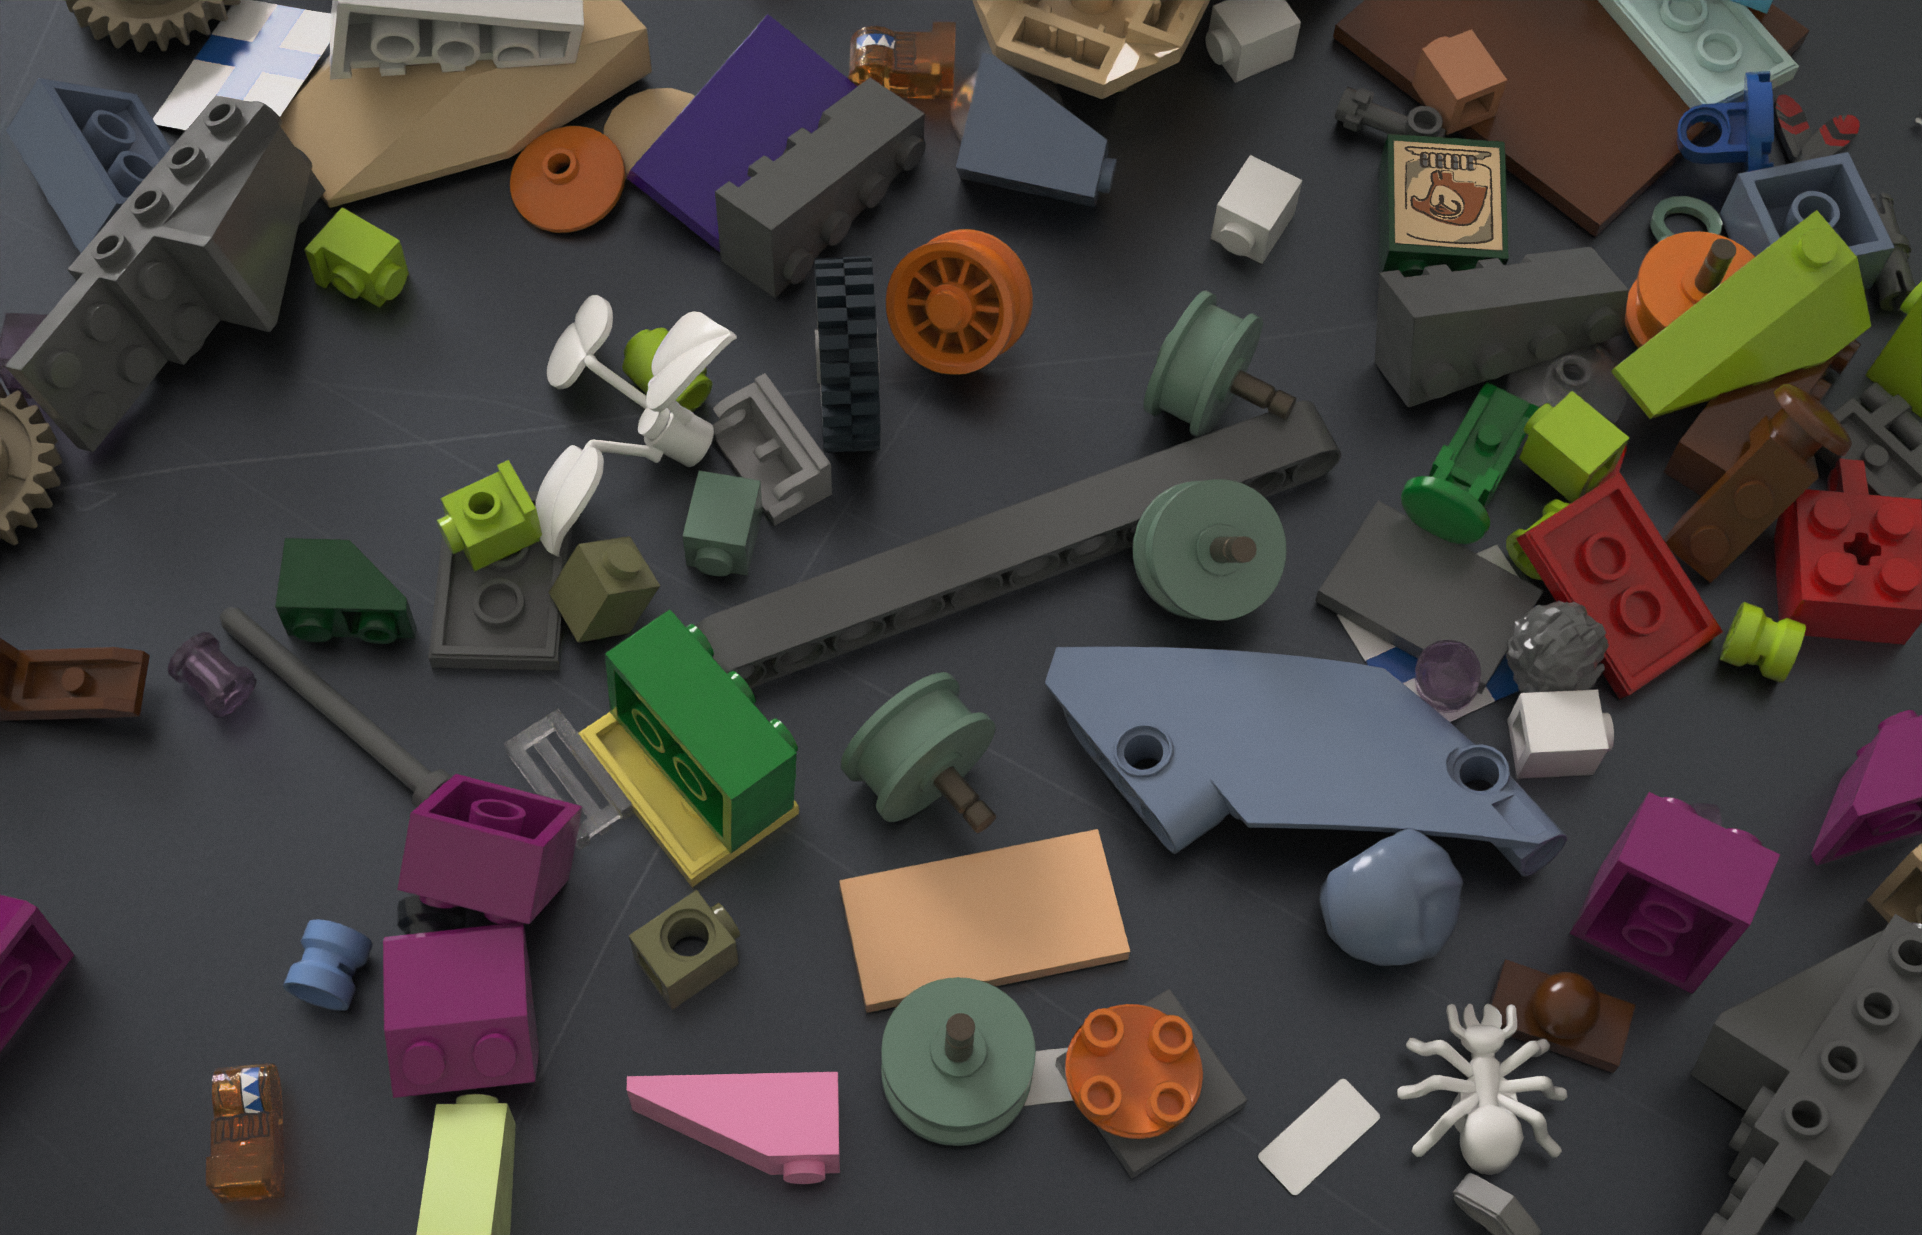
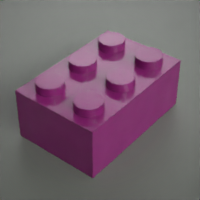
M1649 792L1600 866L1570 934L1693 994L1751 925L1780 854L1764 847L1758 838L1746 831L1735 828L1726 829L1697 815L1693 807L1679 799L1671 797L1661 798Z

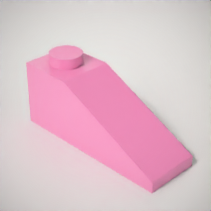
M838 1072L627 1076L626 1090L633 1111L769 1175H783V1180L788 1183L813 1184L824 1181L825 1174L840 1173Z

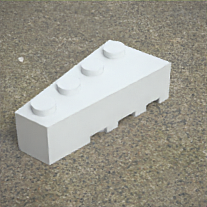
M332 0L330 19V80L352 78V69L379 67L381 76L406 75V65L440 63L442 72L465 71V67L474 64L477 60L490 59L493 60L498 68L576 63L584 27L583 0Z

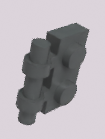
M1875 382L1859 398L1872 411L1871 414L1853 397L1832 412L1845 428L1852 442V446L1846 455L1839 456L1824 446L1816 454L1832 469L1836 468V462L1839 458L1863 460L1869 495L1922 500V424L1910 414L1913 407L1899 394L1892 397ZM1892 430L1901 440H1903L1912 449V451L1908 450L1889 431Z

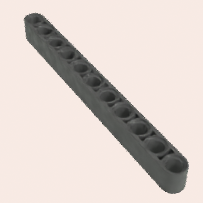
M1299 401L1295 403L1293 410L1286 420L1270 412L1261 414L725 609L704 618L695 626L708 639L714 652L713 658L727 674L731 671L737 672L749 687L753 688L1133 547L1137 524L1147 506L1159 494L1175 485L1190 481L1226 479L1243 483L1255 489L1266 498L1324 475L1338 464L1341 459V451L1314 403L1311 401Z

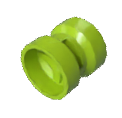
M1743 602L1725 638L1720 661L1736 667L1745 664L1757 665L1763 677L1783 683L1797 658L1805 635L1806 624L1789 618L1774 622L1771 618L1766 617L1763 608Z

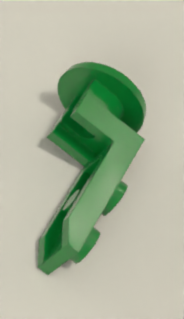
M1486 382L1449 446L1443 445L1433 462L1429 476L1414 477L1405 483L1401 494V504L1408 517L1420 528L1451 543L1472 544L1479 541L1490 528V518L1486 508L1527 437V434L1523 431L1526 423L1540 407Z

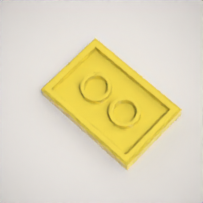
M610 712L578 732L581 745L691 887L700 883L799 814V805L794 800L793 809L733 853H730Z

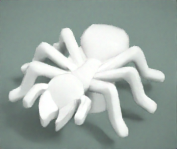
M1454 1004L1447 1006L1446 1012L1449 1029L1456 1037L1461 1039V1044L1471 1052L1472 1060L1470 1063L1444 1040H1434L1425 1043L1416 1038H1409L1406 1043L1408 1050L1421 1056L1438 1054L1468 1078L1463 1080L1433 1075L1418 1084L1401 1086L1397 1090L1398 1098L1401 1100L1420 1098L1436 1090L1458 1092L1451 1109L1444 1113L1434 1126L1413 1145L1412 1153L1416 1157H1422L1454 1125L1461 1133L1460 1147L1462 1155L1469 1166L1481 1174H1498L1507 1169L1519 1153L1524 1136L1521 1123L1516 1117L1518 1116L1532 1126L1533 1135L1537 1143L1552 1158H1558L1562 1150L1548 1134L1545 1117L1539 1111L1518 1102L1516 1093L1541 1091L1543 1096L1548 1099L1564 1101L1567 1098V1090L1563 1087L1554 1086L1552 1080L1546 1076L1515 1080L1504 1078V1076L1529 1058L1538 1057L1547 1052L1550 1048L1549 1042L1546 1039L1529 1041L1501 1064L1495 1058V1053L1504 1045V1040L1512 1036L1517 1030V1014L1514 1005L1510 1004L1506 1007L1507 1022L1504 1029H1500L1502 1015L1491 1004H1486L1482 1009L1481 1023L1478 1022L1475 1016L1473 1005L1468 1004L1462 1013L1463 1027L1460 1025L1456 1006Z

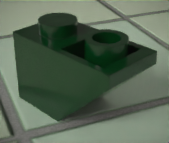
M285 538L275 608L288 636H296L309 642H324L331 639V637H360L364 641L376 644L391 643L396 638H416L417 627L407 598L350 540Z

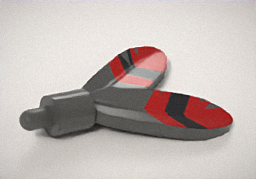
M1784 94L1779 95L1773 106L1774 125L1784 150L1792 163L1836 155L1848 147L1859 131L1860 121L1855 116L1839 115L1829 120L1812 135L1801 106L1793 98Z

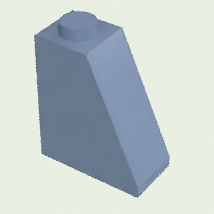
M982 53L956 163V170L960 179L1096 208L1099 192L1109 194L1111 191L1117 159L1107 157L1109 152L1107 139L996 56Z

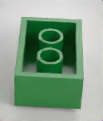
M669 609L605 653L610 713L729 852L733 853L794 808L796 752L798 751V746L794 737L782 722L775 718L769 722L754 705L756 700L746 681L735 671L727 674L714 660L712 646L702 631L694 624H689L685 627Z

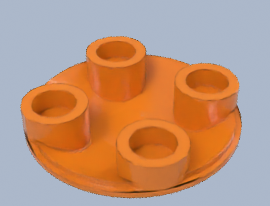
M1116 1005L1091 1012L1074 1034L1068 1047L1065 1061L1067 1086L1073 1101L1082 1114L1102 1130L1123 1138L1146 1139L1160 1136L1173 1130L1191 1113L1198 1101L1202 1088L1203 1069L1201 1058L1193 1041L1192 1029L1188 1023L1179 1016L1167 1015L1157 1009L1143 1005Z

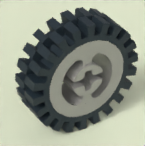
M871 256L814 259L817 316L815 350L817 384L820 383L824 453L879 451L881 444L880 359Z

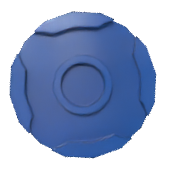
M1770 71L1745 73L1743 102L1702 104L1692 107L1683 114L1677 129V145L1684 158L1698 164L1744 162L1745 172L1774 167V162L1769 163L1768 154H1771L1772 142H1774L1772 82H1770ZM1703 121L1711 122L1719 128L1721 137L1712 146L1698 147L1692 144L1687 137L1690 127Z

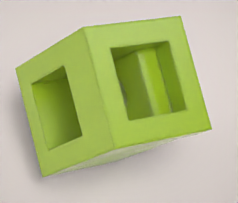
M343 207L304 249L316 284L326 288L332 282L346 296L353 299L360 296L379 308L386 300L394 299L401 292L409 275L400 240Z
M509 460L497 465L498 472L440 498L445 516L436 520L442 537L453 555L463 550L474 572L541 541L542 531L537 509Z

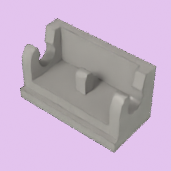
M766 373L755 378L754 383L724 398L713 408L720 419L713 424V441L739 477L761 481L763 511L774 526L832 495L830 461Z

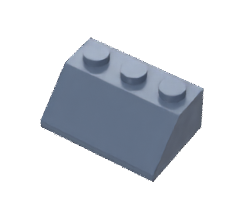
M38 78L6 130L21 154L23 162L30 169L44 192L48 203L55 210L72 238L74 246L80 253L83 252L171 148L137 94Z

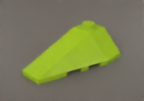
M1816 210L1623 360L1611 373L1649 419L1715 399L1720 394L1751 384L1756 386L1771 381L1776 376L1801 368L1806 370L1824 364L1871 327L1858 258L1818 210Z

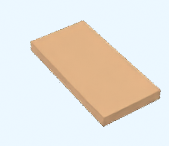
M1098 829L839 880L841 899L866 1013L897 1007L914 990L940 979L971 978L996 987L1129 959L1130 948Z

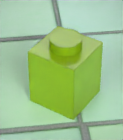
M1571 391L1555 407L1545 403L1531 416L1523 429L1528 438L1519 459L1572 503L1591 491L1615 469L1629 437L1576 393Z

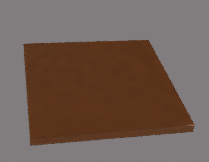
M1364 0L1335 25L1334 39L1422 106L1426 105L1412 86L1422 48H1425L1437 38L1444 36L1450 38L1472 29L1508 81L1496 116L1457 132L1466 139L1505 142L1506 170L1594 237L1603 231L1683 156L1677 145V129L1679 120L1690 108L1598 0ZM1771 4L1767 14L1747 7L1789 55L1804 43L1810 30L1775 5ZM1702 122L1696 123L1688 130L1687 137L1695 145L1715 125L1711 122L1704 124Z

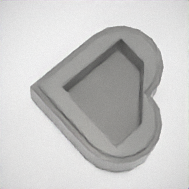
M1468 1173L1453 1191V1199L1468 1216L1484 1226L1492 1235H1542L1540 1228L1515 1196L1472 1173Z

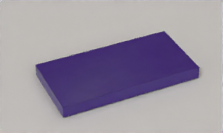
M767 14L630 169L627 179L720 252L715 191L728 181L740 187L751 179L747 175L750 165L764 155L772 161L778 159L786 149L788 137L802 127L813 133L818 129L822 113L858 86Z

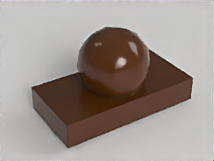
M1507 959L1504 960L1500 967L1490 1004L1496 1007L1502 1015L1500 1029L1506 1027V1007L1510 1004L1516 1007L1517 1030L1510 1037L1524 1042L1546 1039L1550 1044V1051L1612 1073L1620 1066L1636 1006L1635 1004L1596 991L1592 982L1578 973L1560 972L1549 975Z

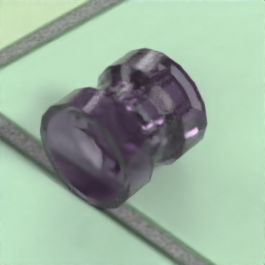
M1454 640L1437 641L1426 647L1418 657L1415 668L1416 692L1420 698L1436 711L1444 714L1458 712L1468 707L1477 695L1481 679L1480 661L1474 651L1464 643Z

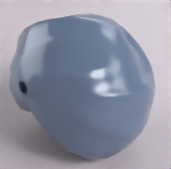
M1400 830L1395 835L1382 839L1369 849L1330 871L1320 890V907L1327 933L1351 957L1377 966L1406 965L1422 959L1433 958L1442 950L1458 923L1463 880L1460 872L1453 865L1449 854L1441 846L1417 830Z

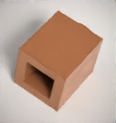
M1471 29L1450 38L1447 36L1437 38L1425 48H1422L1412 86L1426 106L1436 109L1441 114L1443 120L1442 128L1446 130L1445 134L1449 135L1496 116L1508 80Z

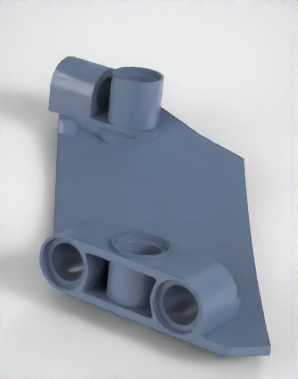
M1120 646L1056 647L1045 680L1046 688L1063 707L1067 723L1085 751L1162 844L1174 854L1218 825L1229 813L1235 819H1241L1248 828L1337 829L1393 833L1404 829L1417 830L1424 835L1489 841L1521 876L1532 875L1544 868L1560 853L1567 841L1564 832L1510 776L1509 763L1500 751L1484 744L1475 745L1438 711L1384 668L1303 656L1234 650ZM1152 758L1160 761L1150 769L1140 770L1133 768L1138 761ZM1481 779L1490 782L1494 786L1485 791H1475L1469 789L1465 784L1472 780Z

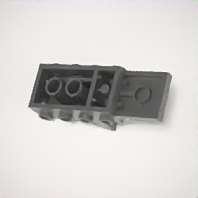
M215 95L67 269L75 278V284L5 365L6 369L77 448L94 452L167 361L185 365L189 358L202 348L206 337L220 320L270 332L277 324L298 225L308 217L310 209L326 190L312 172L313 166L310 159L293 145L281 128V118L267 104L257 100L246 101Z
M1895 914L1884 930L1719 1015L1703 1046L1691 1076L1744 1109L1746 1113L1741 1119V1125L1728 1144L1729 1147L1739 1152L1728 1173L1729 1176L1737 1181L1719 1213L1713 1215L1701 1235H1759L1777 1207L1802 1223L1922 1038V924L1910 923Z

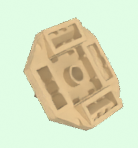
M972 0L994 56L1007 65L1048 79L1054 85L1061 84L1100 99H1104L1118 91L1123 92L1135 83L1180 62L1210 0Z

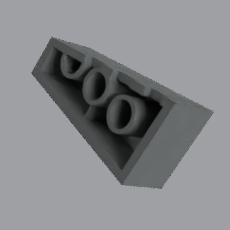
M872 78L860 84L822 113L818 129L813 133L802 127L788 137L786 149L778 159L772 161L764 155L750 165L747 175L751 179L740 187L728 181L715 191L721 261L775 299L790 283L798 284L809 273L814 259L828 245H837L846 236L852 221L866 207L873 208L882 200L887 192L889 183L903 169L909 171L920 161L926 148V142L924 141L925 113Z
M1592 247L1527 254L1521 263L1503 265L1498 258L1478 260L1475 269L1453 272L1446 264L1428 266L1424 268L1421 276L1405 278L1399 270L1379 272L1375 364L1409 408L1622 335L1629 289Z

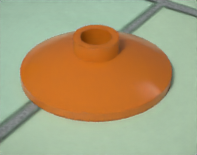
M565 126L550 130L530 142L518 156L510 177L512 200L523 218L541 230L554 233H570L585 229L603 219L618 202L625 184L626 172L624 161L616 145L606 135L597 130L582 126ZM569 166L565 172L555 174L560 168Z

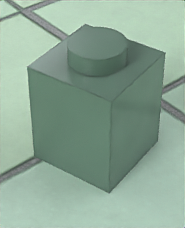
M698 471L682 536L686 566L696 567L699 571L712 576H727L730 573L748 576L763 513L760 480Z

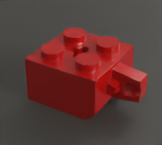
M1839 458L1836 462V468L1831 470L1828 475V491L1806 489L1778 517L1774 543L1779 621L1789 618L1806 624L1804 636L1905 645L1922 623V500L1869 495L1864 461Z

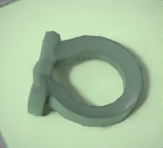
M1672 196L1661 200L1655 206L1650 222L1652 233L1659 242L1675 235L1666 227L1664 222L1667 216L1674 213H1685L1699 218L1706 225L1709 233L1720 235L1723 226L1720 214L1711 205L1700 199L1688 196Z

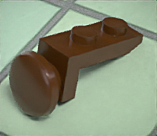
M1783 384L1774 391V396L1782 408L1772 418L1766 415L1749 432L1751 448L1679 519L1664 538L1665 543L1673 553L1710 583L1819 478L1814 454L1822 446L1839 456H1845L1852 446L1847 431L1838 419L1813 396L1794 385Z
M0 638V721L140 717L150 655L142 650L118 647L18 650Z

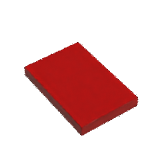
M1621 473L1609 478L1516 538L1556 602H1576L1583 605L1587 610V615L1591 616L1597 623L1603 624L1609 647L1604 653V658L1599 663L1604 664L1605 670L1603 675L1619 699L1631 695L1723 632Z

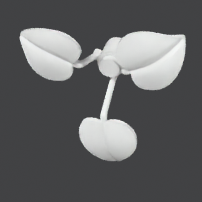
M598 295L589 296L584 301L575 316V322L565 329L551 353L547 366V379L557 389H566L577 380L585 366H587L595 374L645 409L638 423V433L644 436L646 445L592 439L585 445L583 450L575 445H571L559 456L545 476L538 491L535 504L542 531L540 540L549 553L560 557L559 552L566 533L578 519L594 494L603 474L604 459L602 453L646 457L655 463H658L662 455L665 454L687 467L696 465L705 456L713 439V425L681 406L676 399L733 340L737 339V336L732 331L717 324L701 312L693 311L682 316L665 336L653 357L651 368L654 377L649 381L647 395H645L600 363L595 357L594 353L601 347L611 332L613 312L610 303Z

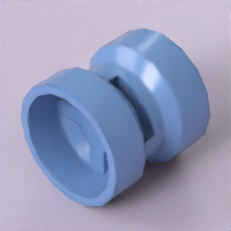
M310 920L300 941L304 948L302 960L291 965L283 987L291 995L315 1006L338 1011L347 1010L356 990L352 976L357 968L366 964L373 944L364 934L350 927L327 920Z

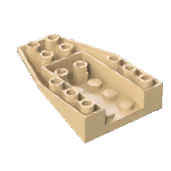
M583 0L584 27L576 63L498 68L493 60L490 59L477 60L474 64L465 67V71L442 72L440 63L406 65V75L381 76L379 67L352 69V78L330 80L329 55L305 80L281 115V128L293 145L306 154L312 162L313 167L311 170L326 190L321 198L329 208L514 156L524 150L530 142L540 135L562 127L650 74L652 68L647 28L621 0Z

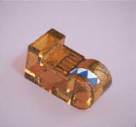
M933 22L932 32H896L880 26H869L857 30L850 40L848 79L859 86L867 79L872 78L902 98L953 99L956 22Z
M274 1063L216 1068L212 1080L214 1120L211 1121V1156L206 1157V1186L220 1203L285 1197L282 1092L276 1065Z

